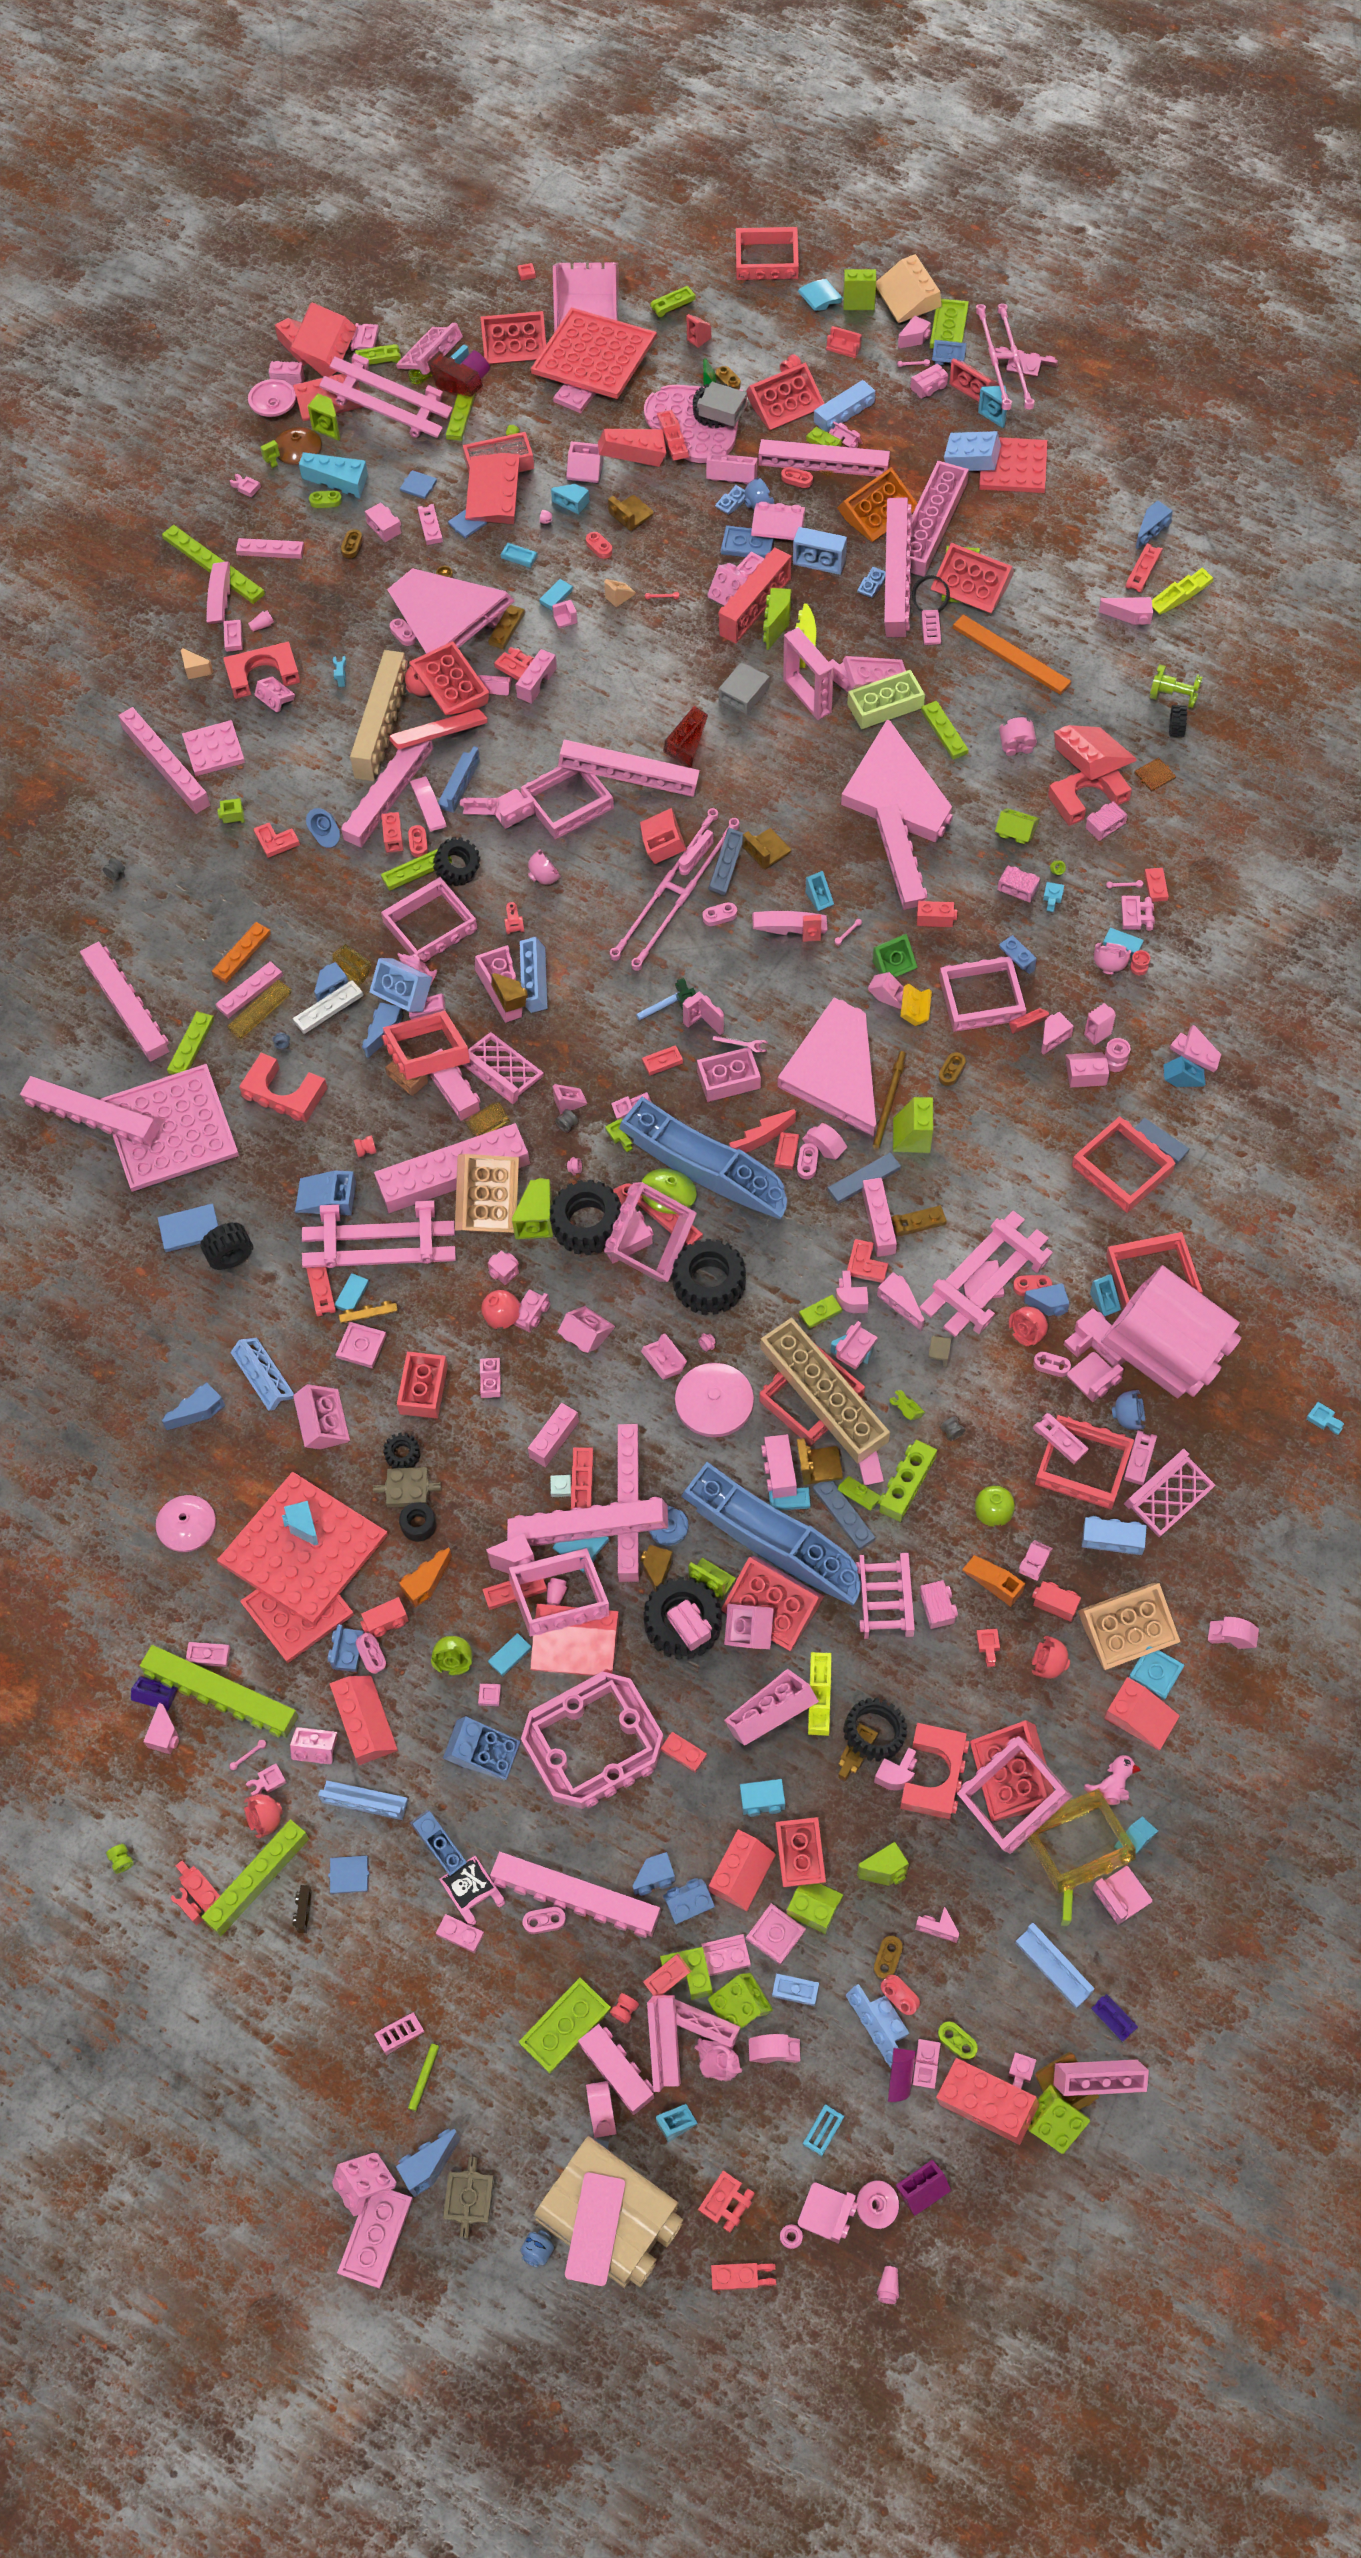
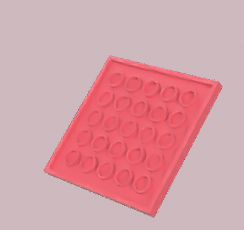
M571 307L531 367V374L618 399L657 338V332Z
M292 1472L221 1554L217 1562L314 1626L338 1594L342 1592L388 1536V1533ZM308 1501L318 1545H313L291 1534L289 1526H284L282 1515H285V1506Z

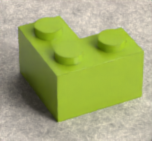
M703 1947L660 1956L661 1965L663 1966L676 1954H679L692 1972L682 1980L687 1979L691 2000L712 1996V1986Z

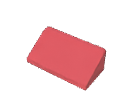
M1039 1008L1011 1020L1009 1025L1012 1034L1044 1021L1048 1017L1049 1012Z

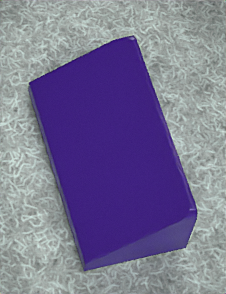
M139 1677L131 1688V1700L156 1708L161 1703L168 1711L178 1688L175 1686L168 1688L161 1682Z

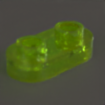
M435 365L427 375L422 374L418 369L409 370V381L414 384L425 381L437 372V366Z

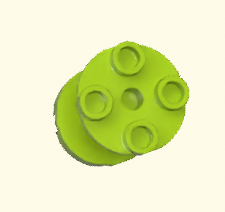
M1159 664L1157 668L1158 674L1155 675L1150 698L1157 700L1159 692L1171 695L1173 692L1190 696L1188 708H1193L1198 697V693L1195 692H1198L1203 677L1198 674L1194 686L1177 682L1176 677L1165 675L1166 666Z

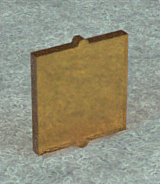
M1159 757L1134 771V774L1141 780V783L1145 784L1151 792L1176 779V775Z

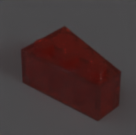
M438 351L427 361L435 380V385L439 390L472 397L483 386L477 371L464 364L459 365L455 363V359L452 357L449 359L444 357L441 351Z
M693 706L666 738L663 752L684 766L692 768L706 727L708 714Z

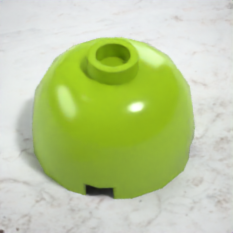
M992 1485L985 1487L979 1492L975 1500L976 1516L983 1524L988 1526L1005 1525L1014 1514L1015 1502L1013 1496L1006 1488Z
M458 1636L443 1637L433 1647L431 1664L441 1673L444 1670L450 1671L448 1675L463 1674L469 1670V1666L472 1664V1649L463 1638Z

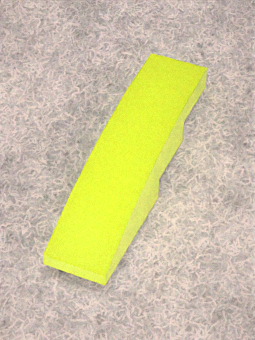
M1203 567L1192 576L1188 574L1179 583H1172L1152 600V608L1161 615L1177 607L1214 581L1213 577Z
M811 1652L810 1687L819 1702L809 1707L808 1735L829 1736L831 1653Z

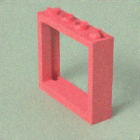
M797 227L736 228L737 280L798 279ZM793 244V263L741 264V245Z
M446 1011L383 1027L384 1035H381L384 1046L387 1045L389 1055H392L395 1065L397 1064L399 1073H403L406 1080L470 1063L468 1047ZM442 1029L453 1048L407 1060L397 1041Z
M1120 1116L1073 1157L1072 1161L1074 1169L1126 1213L1172 1174L1176 1164L1171 1156L1163 1153L1155 1143H1151L1142 1132H1138L1129 1121L1124 1120ZM1117 1130L1162 1167L1131 1196L1086 1159Z
M1182 1232L1108 1247L1106 1258L1123 1309L1129 1302V1297L1117 1260L1172 1249L1177 1250L1188 1284L1202 1294L1203 1291Z
M818 1347L860 1398L865 1395V1386ZM778 1372L769 1385L763 1386L759 1402L801 1439L805 1438V1442L811 1447L828 1431V1428L819 1420L807 1431L771 1399L788 1383L785 1377Z
M1058 1415L1056 1420L1072 1434L1124 1451L1111 1493L1047 1473L1046 1469L1054 1448L1048 1442L1035 1485L1112 1510L1134 1439L1125 1437V1434L1112 1433L1106 1428L1094 1427L1088 1422H1078L1069 1416L1066 1418Z

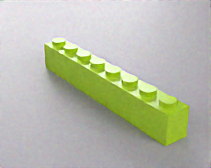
M151 1645L140 1664L145 1677L154 1680V1678L159 1679L168 1688L175 1686L179 1689L180 1693L186 1696H190V1694L196 1696L199 1702L206 1705L209 1702L223 1713L226 1711L231 1712L233 1717L240 1721L246 1719L255 1728L262 1729L263 1727L268 1729L269 1733L275 1737L280 1738V1736L287 1738L299 1717L296 1710L154 1645Z

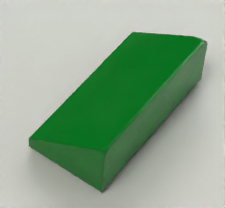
M706 358L703 359V383L705 387L706 384L710 385L711 382L716 383V373Z

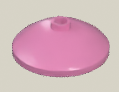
M269 379L256 384L248 395L251 409L255 413L266 417H276L288 412L296 401V394L292 385L279 379Z
M193 1495L179 1496L170 1500L162 1507L156 1519V1532L160 1541L167 1548L177 1552H190L204 1546L212 1537L216 1527L215 1513L210 1504L204 1499ZM186 1516L185 1520H180L181 1517Z

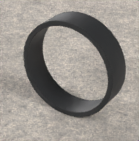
M924 576L921 579H919L913 587V603L922 612L923 609H921L916 602L917 588L922 582L928 579L940 580L946 588V598L944 603L938 609H936L939 613L947 606L949 602V587L941 578L937 576Z

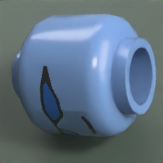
M539 2230L538 2233L530 2232L520 2249L523 2255L522 2260L536 2268L538 2265H545L554 2250V2245L550 2241L551 2236L542 2230Z

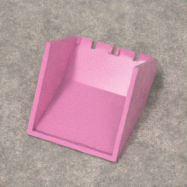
M556 263L553 265L554 332L571 307L618 321V263H604L605 269H602V263H589V269H586V263H574V269H571V263Z

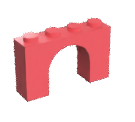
M289 642L223 658L235 699L251 695L247 677L252 669L261 665L275 667L280 672L284 686L300 683Z
M1118 770L1090 780L1080 772L1070 775L1059 782L1052 783L1049 786L1048 797L1068 826L1084 820L1086 808L1076 795L1079 789L1084 787L1098 788L1106 794L1111 803L1114 801L1117 805L1130 800L1132 789Z
M260 1053L239 1086L242 1097L248 1101H255L262 1107L272 1108L279 1114L289 1115L296 1121L307 1122L327 1090L325 1078L309 1072L295 1092L284 1096L276 1095L269 1091V1085L280 1069L276 1058Z
M917 1723L912 1749L933 1753L942 1757L949 1767L950 1776L942 1785L937 1787H924L905 1782L900 1809L949 1820L951 1813L956 1814L958 1801H955L954 1798L955 1793H958L961 1789L962 1781L958 1780L959 1773H964L966 1761L962 1760L963 1753L967 1754L969 1741H966L967 1733Z

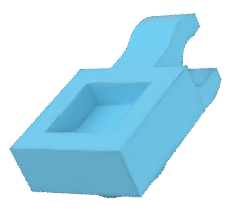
M345 656L342 657L343 660L341 662H337L336 657H333L334 667L337 668L334 670V680L338 681L339 687H345L346 682Z
M1046 883L1043 900L1048 901L1047 911L1054 912L1055 902L1061 903L1064 885Z
M1317 1402L1306 1419L1323 1430L1328 1426L1337 1435H1339L1344 1425L1342 1421L1333 1417L1335 1414L1333 1410Z

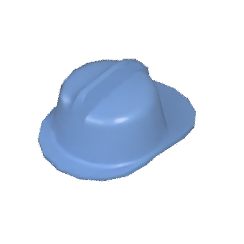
M321 808L310 810L306 817V825L317 842L326 848L335 846L339 842L340 830L335 823L333 815Z

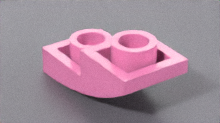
M500 1358L480 1359L481 1398L501 1397Z

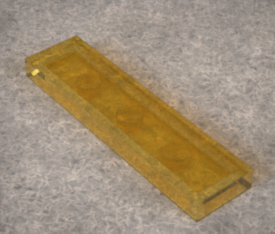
M277 980L227 1026L228 1030L242 1039L292 993L291 989Z

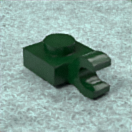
M681 978L677 980L675 986L679 991L676 994V998L683 1012L684 1001L688 997L694 996L696 992L694 988L688 989L685 979Z

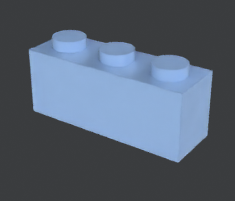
M1096 1516L1086 1517L1083 1524L1081 1547L1142 1555L1145 1548L1146 1525H1141L1139 1522L1125 1523L1118 1519L1102 1520Z

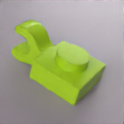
M273 440L260 447L264 461L268 464L270 463L272 469L278 466L276 457L280 456L278 444Z
M621 1118L605 1126L606 1132L615 1144L620 1141L626 1152L633 1149L631 1146L632 1142L628 1138L629 1135L619 1129L622 1121Z
M902 1390L895 1391L898 1395V1400L895 1397L889 1399L891 1404L899 1405L898 1408L902 1411V1414L910 1420L921 1418L925 1413L913 1399H908Z

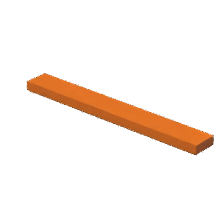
M964 614L953 624V629L1059 695L1071 685V680Z

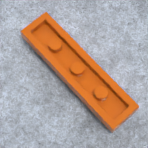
M255 922L211 971L212 975L227 983L270 936V929Z

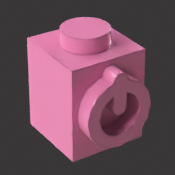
M500 1251L489 1259L488 1272L493 1279H498L506 1285L519 1273V1263L512 1254Z

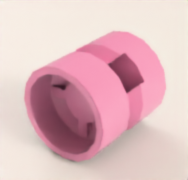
M1114 1038L1107 1043L1105 1056L1110 1071L1120 1072L1126 1068L1131 1050L1126 1040Z

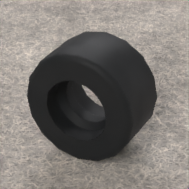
M415 1502L405 1506L401 1511L399 1524L406 1538L411 1541L420 1542L434 1534L436 1518L431 1507L425 1503ZM415 1517L425 1518V1523L420 1527H412L410 1525V1521Z

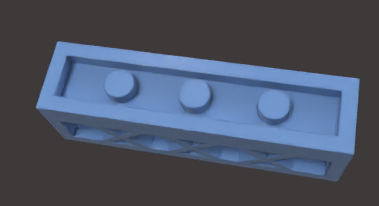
M473 746L470 753L463 752L438 801L440 809L452 813L455 812L480 762L478 747Z

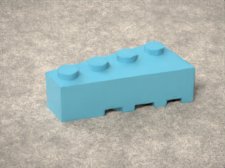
M303 452L299 462L302 479L319 485L323 483L328 488H337L342 490V493H351L357 498L361 497L368 476L366 461Z

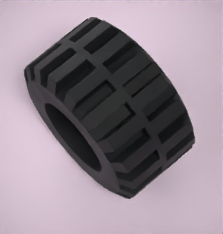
M452 837L451 840L447 839L444 843L442 842L435 854L433 868L437 870V877L441 876L442 880H446L448 885L454 883V886H458L460 883L462 886L466 882L469 883L480 866L479 851L475 850L476 846L474 844H469L470 841L468 839L466 841H463L462 837H459L458 840L456 837ZM448 856H459L464 860L466 867H454L449 862Z
M229 1222L215 1227L200 1242V1248L210 1267L217 1270L229 1269L242 1263L251 1255L254 1248L245 1228L237 1222Z

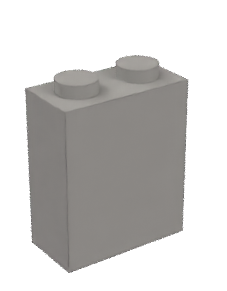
M711 382L709 387H706L703 397L698 400L699 416L734 427L747 406V392Z
M741 662L719 687V700L748 714L770 688V676Z

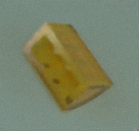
M346 944L333 952V963L336 962L347 976V979L360 986L369 975L371 962Z
M494 1102L464 1120L471 1133L477 1137L499 1129L510 1122V1119L500 1102Z

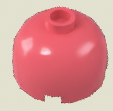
M410 666L404 677L408 692L420 697L430 695L423 682Z
M496 1290L484 1298L481 1311L489 1326L494 1329L500 1327L505 1329L514 1324L519 1318V1307L521 1308V1304L510 1292Z
M1034 1307L1020 1308L1009 1317V1328L1013 1327L1015 1332L1013 1333L1014 1338L1025 1346L1037 1344L1047 1333V1320L1044 1314Z
M1045 1636V1642H1039L1035 1650L1032 1664H1036L1035 1670H1032V1673L1041 1678L1051 1679L1058 1677L1064 1670L1068 1669L1070 1659H1068L1067 1648L1061 1641Z
M265 1794L253 1795L244 1800V1803L248 1802V1807L244 1808L245 1816L251 1831L254 1828L258 1833L255 1835L256 1838L260 1839L268 1836L278 1828L281 1820L280 1815L283 1814L279 1802L276 1803L272 1797Z

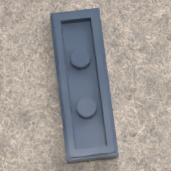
M1145 1117L1135 1127L1151 1143H1155L1163 1153L1171 1156L1176 1164L1190 1150Z

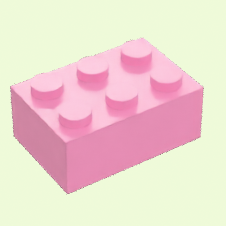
M750 1047L697 1060V1073L707 1102L761 1088V1077Z

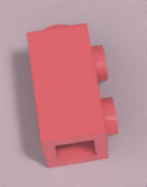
M399 812L382 814L386 853L404 851Z
M918 901L917 926L953 927V920H957V910L954 909V902Z
M1044 1581L1041 1587L1036 1586L1032 1598H1035L1033 1606L1072 1622L1081 1597L1071 1590L1065 1591L1055 1583Z
M399 1597L362 1613L363 1621L360 1624L364 1633L369 1632L374 1637H381L388 1630L403 1627L409 1620Z

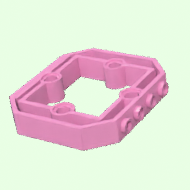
M602 1671L529 1711L521 1741L553 1801L583 1809L595 1806L599 1802L598 1800L605 1796L606 1798L613 1796L623 1786L625 1788L631 1786L637 1778L641 1776L647 1777L652 1774L657 1766L664 1738L662 1731L632 1680ZM612 1692L622 1709L619 1716L621 1730L626 1734L636 1733L644 1750L619 1764L612 1763L607 1765L601 1774L573 1789L564 1773L568 1767L565 1752L556 1748L551 1750L541 1730L566 1716L571 1720L579 1719L583 1716L586 1705ZM576 1703L579 1707L571 1710L568 1708L569 1705ZM628 1718L635 1719V1722L631 1725H628L625 1723V1720ZM560 1758L562 1762L559 1765H553L551 1763L552 1760ZM612 1773L619 1775L616 1780H610L608 1777Z

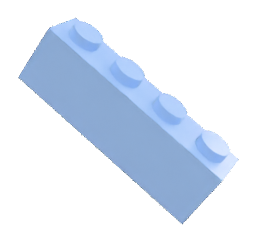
M864 380L858 382L815 409L814 423L822 430L829 432L832 428H835L833 422L838 424L846 422L849 418L859 414L862 410L875 403V390Z
M537 937L520 941L521 986L526 989L528 994L525 1007L533 1013L547 1009L545 946Z

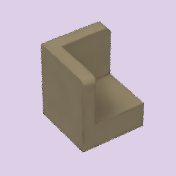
M932 1336L929 1358L943 1360V1367H947L951 1339Z

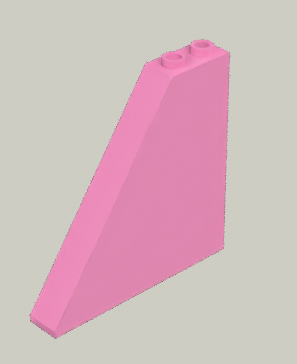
M413 568L387 589L426 654L452 641L459 648L515 602L506 591Z
M886 720L844 789L841 805L875 818L877 808L897 804L899 810L903 812L904 820L902 821L903 825L907 826L908 832L936 843L938 838L944 835L945 826L952 821V806L891 721Z
M833 998L778 1076V1087L874 1136L876 1132V1117L866 1013L859 1008L848 1005L843 1000Z

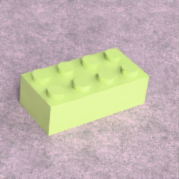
M908 670L848 691L847 705L860 728L864 729L921 709L924 706L925 694L912 671Z

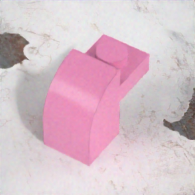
M824 1123L809 1129L802 1138L805 1144L811 1143L817 1146L824 1158L836 1160L847 1148L842 1137L832 1127Z
M850 1270L842 1271V1278H839V1288H836V1301L846 1312L868 1313L867 1287L851 1288Z
M1034 1540L1029 1547L1026 1557L1021 1562L1019 1573L1038 1581L1053 1548Z
M1224 1617L1223 1621H1210L1208 1641L1212 1644L1231 1643L1238 1649L1256 1648L1259 1628L1241 1618Z
M908 1748L900 1766L884 1758L875 1775L874 1783L889 1790L904 1789L905 1782L911 1784L915 1774L911 1771H913L918 1761L915 1759L916 1751Z
M769 2034L750 2038L749 2061L766 2064L774 2061L800 2062V2039L790 2038L784 2034Z
M608 2081L586 2085L594 2138L615 2135L616 2127Z

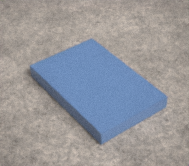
M726 525L721 554L747 557L750 552H753L765 559L766 554L772 551L774 538L751 536L752 528Z
M213 1204L157 1217L165 1252L200 1244L203 1237L210 1230L218 1226Z

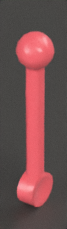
M678 592L673 594H645V599L647 600L650 598H679Z

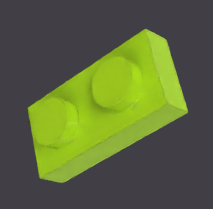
M815 427L806 436V441L811 444L839 447L842 445L841 439L818 427Z

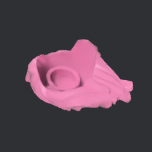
M398 953L401 963L431 976L430 986L432 985L437 970L429 971L426 964L420 961L417 954L409 956Z
M698 2039L695 2049L699 2051V2068L702 2075L706 2078L711 2077L726 2082L742 2072L738 2055L729 2046L715 2040Z

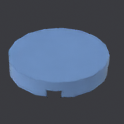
M668 1506V1528L651 1530L649 1533L653 1540L660 1545H676L687 1536L689 1528L687 1517L681 1510Z

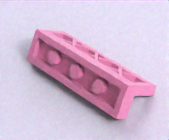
M675 1999L676 2023L678 2026L733 2049L740 2026Z
M675 1995L652 1996L647 2002L653 2092H660L664 2086H680L681 2084Z

